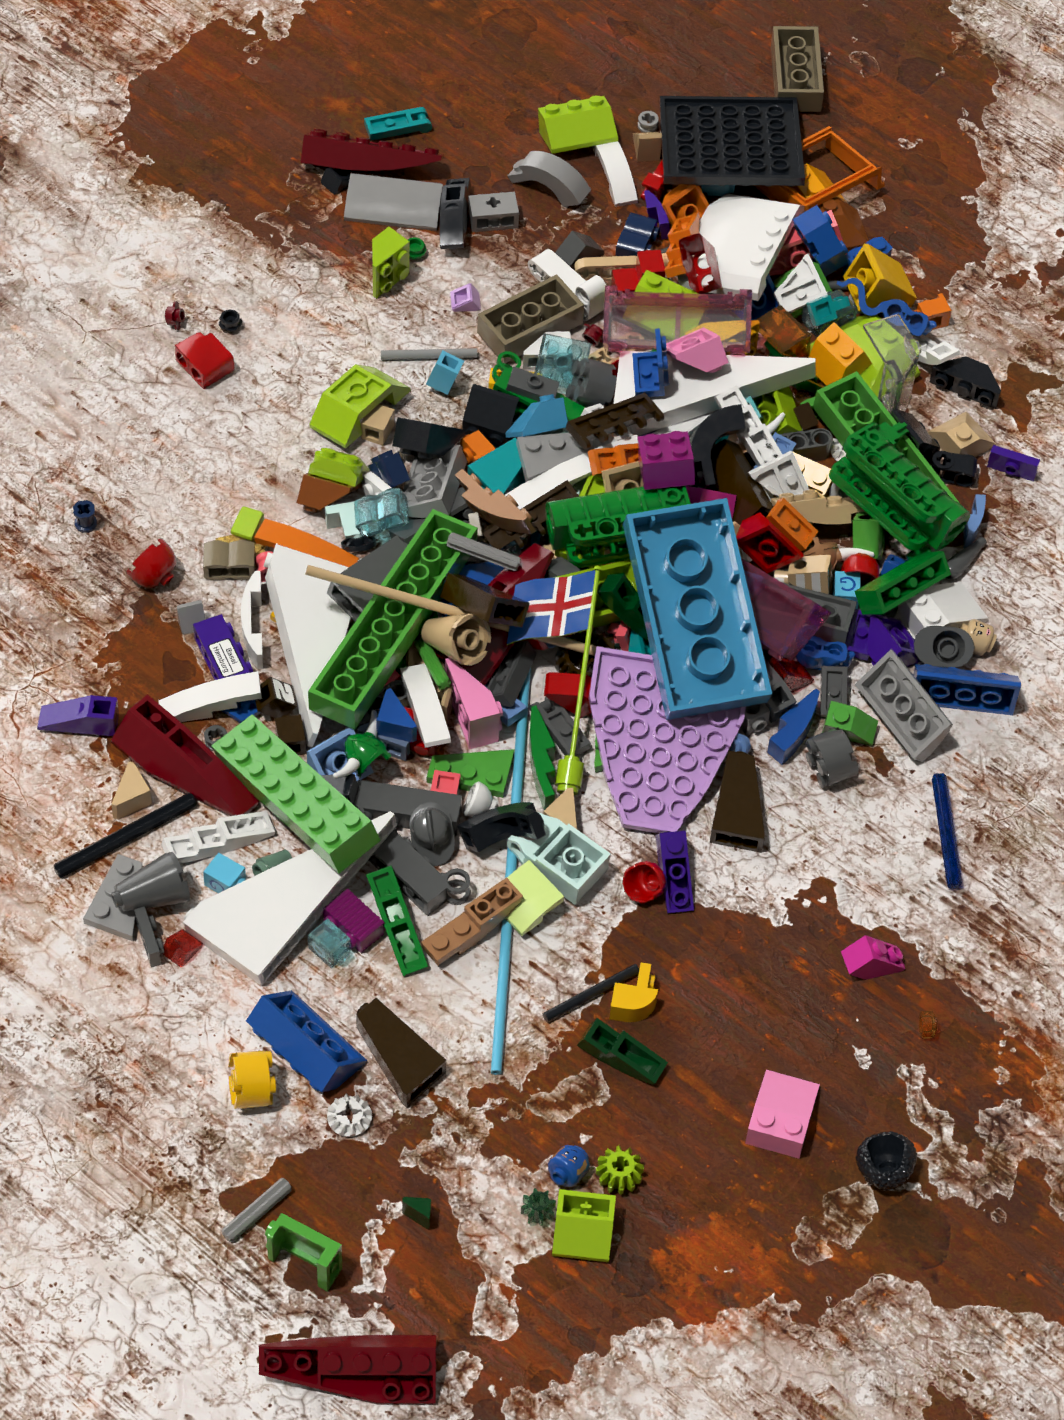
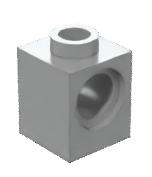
M766 704L746 706L744 721L740 727L745 735L759 732L768 725L770 710Z

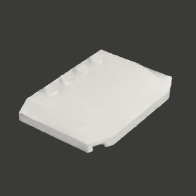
M725 194L710 204L700 219L699 233L715 247L722 288L708 293L759 301L766 287V277L791 229L795 227L792 219L805 212L804 205L733 194ZM702 254L698 258L697 263L700 268L706 269L710 266L707 263L706 254ZM686 274L678 275L679 285L693 290L690 288ZM711 274L706 275L702 279V287L709 285L707 282L713 280Z

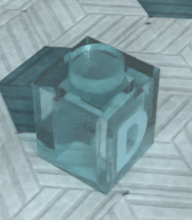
M328 918L308 934V948L330 968L334 967L337 963L344 962L349 957L351 952L350 938Z

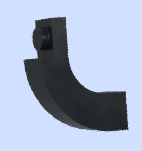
M741 404L724 407L713 412L700 424L693 437L691 448L694 466L700 465V468L696 469L698 483H703L704 489L714 488L715 486L711 462L712 446L720 438L727 435L744 433L746 429Z
M530 802L500 806L478 814L457 825L466 849L480 852L496 842L509 838L511 835L526 836L537 840L546 835L543 828L544 820L536 811L534 804Z

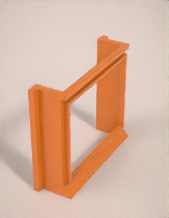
M828 126L801 140L802 151L826 139L825 147L856 173L806 199L790 186H753L772 201L804 205L806 212L814 206H819L864 181H867L876 190L883 188L885 183L881 180L882 167L877 168Z

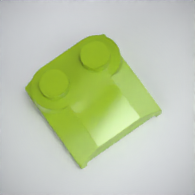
M321 448V451L315 452L314 460L310 464L308 473L356 487L364 480L363 475L370 472V470L360 457L330 448Z

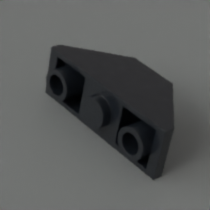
M965 356L948 360L932 367L930 383L979 402L982 405L994 409L997 408L1001 389L988 365Z

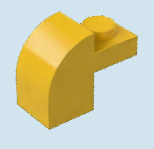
M640 963L637 986L615 983L610 1020L638 1022L647 1018L654 1011L657 1003L658 989H653L655 975H650L651 964Z

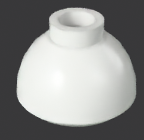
M478 781L473 784L468 793L463 808L464 815L474 817L494 809L497 800L493 799L488 787Z

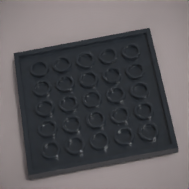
M660 96L664 184H694L697 186H804L805 173L797 97Z

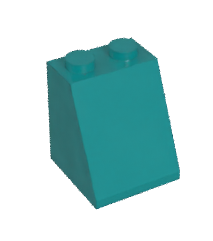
M513 438L468 465V474H475L481 481L483 489L488 487L493 493L499 489L505 495L526 482L516 445L517 439Z

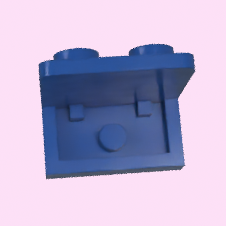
M660 328L655 329L657 351L632 353L635 396L646 393L649 397L665 396L664 386H669L668 371H666L668 370L666 336L660 335Z

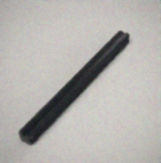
M187 793L58 861L53 865L55 873L58 877L62 878L196 806L194 796L191 793Z

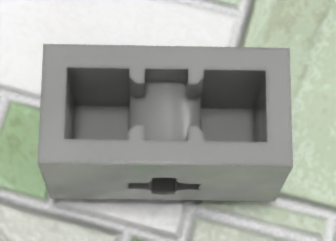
M515 192L469 196L468 214L472 232L518 228L519 210Z

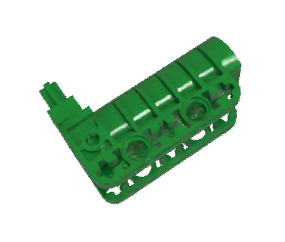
M873 422L849 435L843 444L846 457L844 456L834 463L829 471V478L874 520H878V523L907 549L919 550L925 545L930 544L938 551L946 547L958 536L967 524L970 512L959 502L954 501L944 489L936 485L931 477H927L916 464H913L906 458L904 453L899 452L895 448L900 438L909 433L905 422H898L893 426H890L887 422L881 425ZM855 486L861 488L864 492L859 491ZM892 519L898 521L900 525L896 524Z
M644 486L546 502V523L552 549L565 548L568 561L578 568L631 560L629 551L625 548L627 541L623 523L626 515L691 504L686 486L644 490ZM605 546L611 550V553L602 555L597 549ZM590 549H593V557L589 553ZM576 552H580L583 558L579 559L578 556H575Z

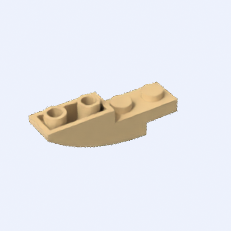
M812 489L803 491V494L782 493L777 498H771L772 505H775L779 499L785 498L808 522L848 524L851 523L852 513L865 512L850 497L829 496L826 500L825 496Z

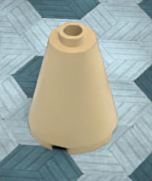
M471 613L429 619L423 624L421 636L425 643L462 665L472 666L479 663L488 652L485 651L487 643L491 642V632L487 621Z

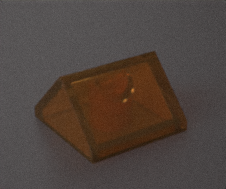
M779 305L756 319L760 321L759 333L779 353L790 357L808 358L811 334L785 308Z

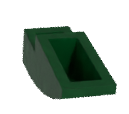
M624 573L609 574L597 593L618 618L639 636L648 641L638 592Z
M598 1018L589 1025L577 1044L578 1047L605 1064L651 1085L656 1083L668 1063L624 1030L619 1034Z

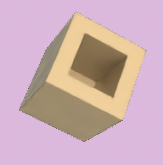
M378 404L361 422V439L384 446L395 425V409Z

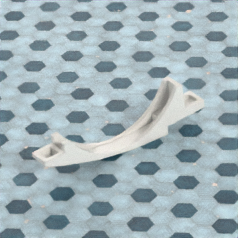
M636 434L595 449L638 443V436ZM588 452L551 468L505 494V496L510 494L519 506L517 508L521 509L566 480L571 485H574L578 481L592 475Z

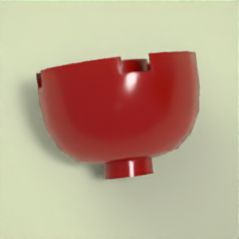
M163 538L158 539L160 545L156 547L154 544H151L132 563L135 566L132 572L129 569L126 571V574L139 586L152 588L160 583L165 586L174 578L172 571L176 567V556L173 549Z

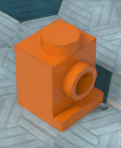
M940 293L936 299L918 303L917 309L913 311L924 313L928 316L929 321H935L937 326L932 329L934 330L949 325L952 310L943 293Z
M479 430L465 435L460 440L467 463H473L495 450L494 446Z

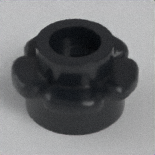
M225 310L219 318L220 328L228 332L236 331L242 325V319L235 310Z

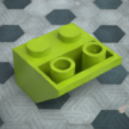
M387 227L372 239L373 297L376 299L383 293H387L397 282L404 280L410 271V241L391 227Z
M559 1189L552 1256L609 1262L616 1195Z

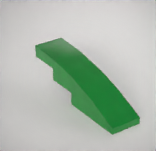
M537 705L531 708L530 763L536 791L545 810L555 801V793L551 786L555 780V769L551 762L555 759V744Z
M392 865L366 874L402 975L404 976L428 967Z

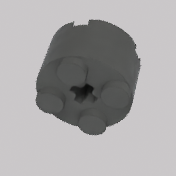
M590 358L575 361L571 371L573 378L571 384L567 387L566 397L585 408L599 403L602 406L605 402L610 403L617 381V376L612 375V370H616L615 366Z
M839 727L810 737L805 741L809 751L805 753L807 762L811 768L816 767L818 771L816 777L821 788L829 787L858 775L857 760L852 762L851 753L854 752L845 732L842 729L839 730Z

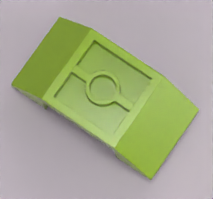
M355 364L322 393L309 426L335 443L347 448L362 435L360 423L362 418L384 399L396 405L411 389L375 367Z

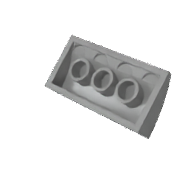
M351 173L344 221L437 231L443 184Z
M460 445L453 446L444 456L433 454L432 459L418 457V455L415 456L409 472L411 480L406 481L396 508L397 514L414 518H427L432 509L446 515L450 514L460 484L455 474L461 469L464 470L467 463Z
M892 649L855 684L915 760L923 762L938 747L953 726L951 721Z

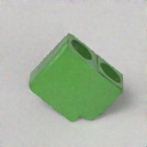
M859 512L853 519V548L874 552L875 556L873 558L877 559L882 554V549L883 551L885 549L886 530L878 523V520H874L867 512ZM868 515L869 519H860V516Z

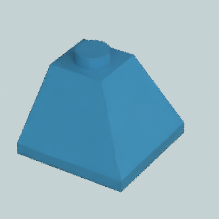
M554 394L540 396V401L531 403L506 431V438L524 437L565 428L568 420L564 399L555 398Z

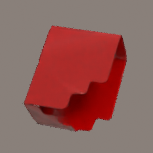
M700 233L681 238L679 240V248L690 288L701 295L722 288L715 247ZM702 254H706L707 263L710 266L706 269L700 268L697 263L698 258ZM711 274L713 280L707 282L709 285L702 287V279L706 275Z
M198 332L175 345V360L203 389L235 370L233 355L212 333L203 335L201 332Z

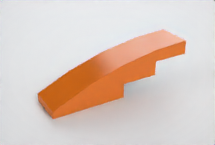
M699 213L677 218L667 235L670 241V246L666 251L669 262L664 269L667 278L686 274L682 263L679 240L699 233Z
M638 443L588 451L592 476L602 475L601 471L639 461Z
M264 519L254 536L257 544L275 548V545L278 544L346 567L352 566L359 560L353 554L319 537L269 519Z

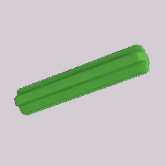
M422 636L420 639H416L414 645L438 688L445 690L446 687H450L451 681L432 646L425 643Z

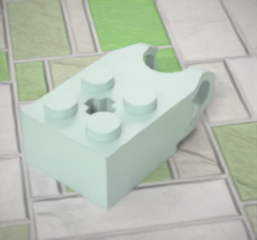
M539 813L544 820L543 828L546 835L538 840H527L523 837L511 835L508 838L507 846L516 855L521 865L530 860L566 899L576 905L608 870L611 853L572 825H566L557 818Z

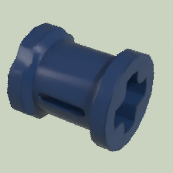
M88 500L75 503L73 506V514L76 517L74 521L75 528L82 533L92 532L97 527V520L94 516V504Z

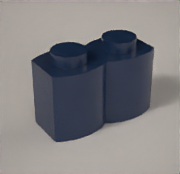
M631 212L618 239L615 256H637L639 251L652 250L653 245L651 244L653 241L656 242L660 233V228L657 227L658 220Z
M389 450L372 458L373 464L368 465L370 472L377 475L392 488L411 480L399 452L393 454L392 450Z

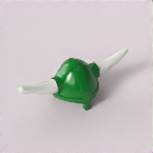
M372 710L370 723L364 734H354L347 737L345 741L347 763L341 770L333 774L334 778H342L353 772L356 773L358 778H361L367 766L378 756L382 755L386 760L390 759L391 754L386 750L385 743L376 738V710Z

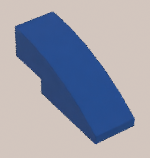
M814 689L780 717L778 732L769 739L767 753L781 765L794 755L810 731L820 691L818 689Z

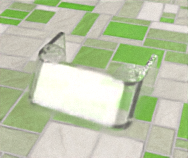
M895 314L863 324V329L884 362L878 399L890 414L891 410L895 408L905 412L912 399L911 393L919 354L921 353L919 341L913 338L900 315Z

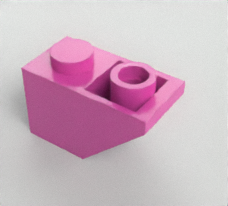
M866 935L841 951L849 975L864 980L905 970L902 961L903 954L897 946Z

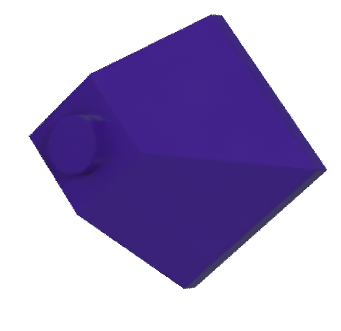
M872 614L870 616L867 653L872 658L871 663L873 666L891 649L907 668L920 662L914 651L915 639L899 619L879 614Z

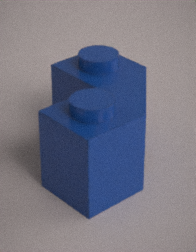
M816 205L792 219L797 234L809 250L812 262L819 264L825 277L848 264L846 257L848 249L842 240L839 241L831 226L833 222L826 211L822 213Z

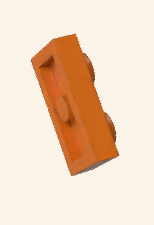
M785 498L779 499L766 517L800 551L806 550L818 533V530Z

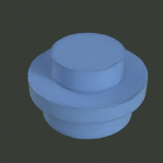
M737 733L729 751H742L748 754L751 748L748 737Z

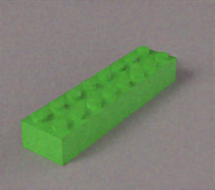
M857 371L816 392L813 404L814 410L842 446L849 435L870 423L875 422L881 425L887 422L890 426L897 424ZM905 435L900 438L895 448L899 452L904 453L906 458L913 464H916L927 477H931L934 483L941 489H944L954 501L959 502L909 437ZM927 544L924 547L931 548L932 546L930 544Z
M253 714L211 745L216 756L243 785L338 874L381 841L372 821Z

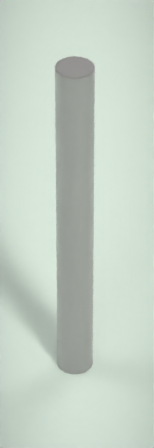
M477 348L381 350V360L438 359L442 350L457 358H477Z

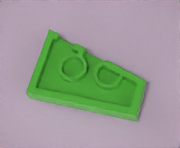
M515 749L434 755L430 762L426 783L432 784L434 770L461 774L459 789L470 791L473 784L479 781L488 787L492 796L503 798Z

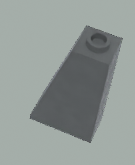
M396 535L340 574L381 585L408 544ZM333 582L330 583L327 594L355 622L374 595Z

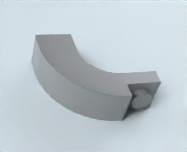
M530 151L525 159H521L513 165V170L508 175L512 183L533 180L546 185L554 192L563 207L579 205L591 191L585 179L573 166L553 154L542 151Z

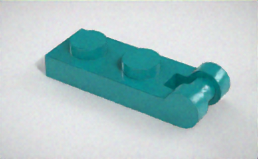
M424 107L364 118V125L370 141L417 131L427 133L432 129L431 121L427 119L428 114Z

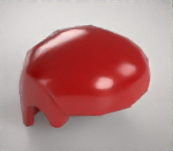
M857 553L849 556L843 562L841 571L845 573L859 572L860 582L865 583L878 578L880 569L875 558L868 554Z
M642 861L626 869L622 883L624 892L631 900L638 903H646L658 898L664 892L666 879L664 872L657 863Z

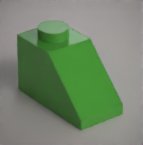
M831 701L827 709L822 733L839 727V730L842 729L850 741L872 746L878 720L857 707Z

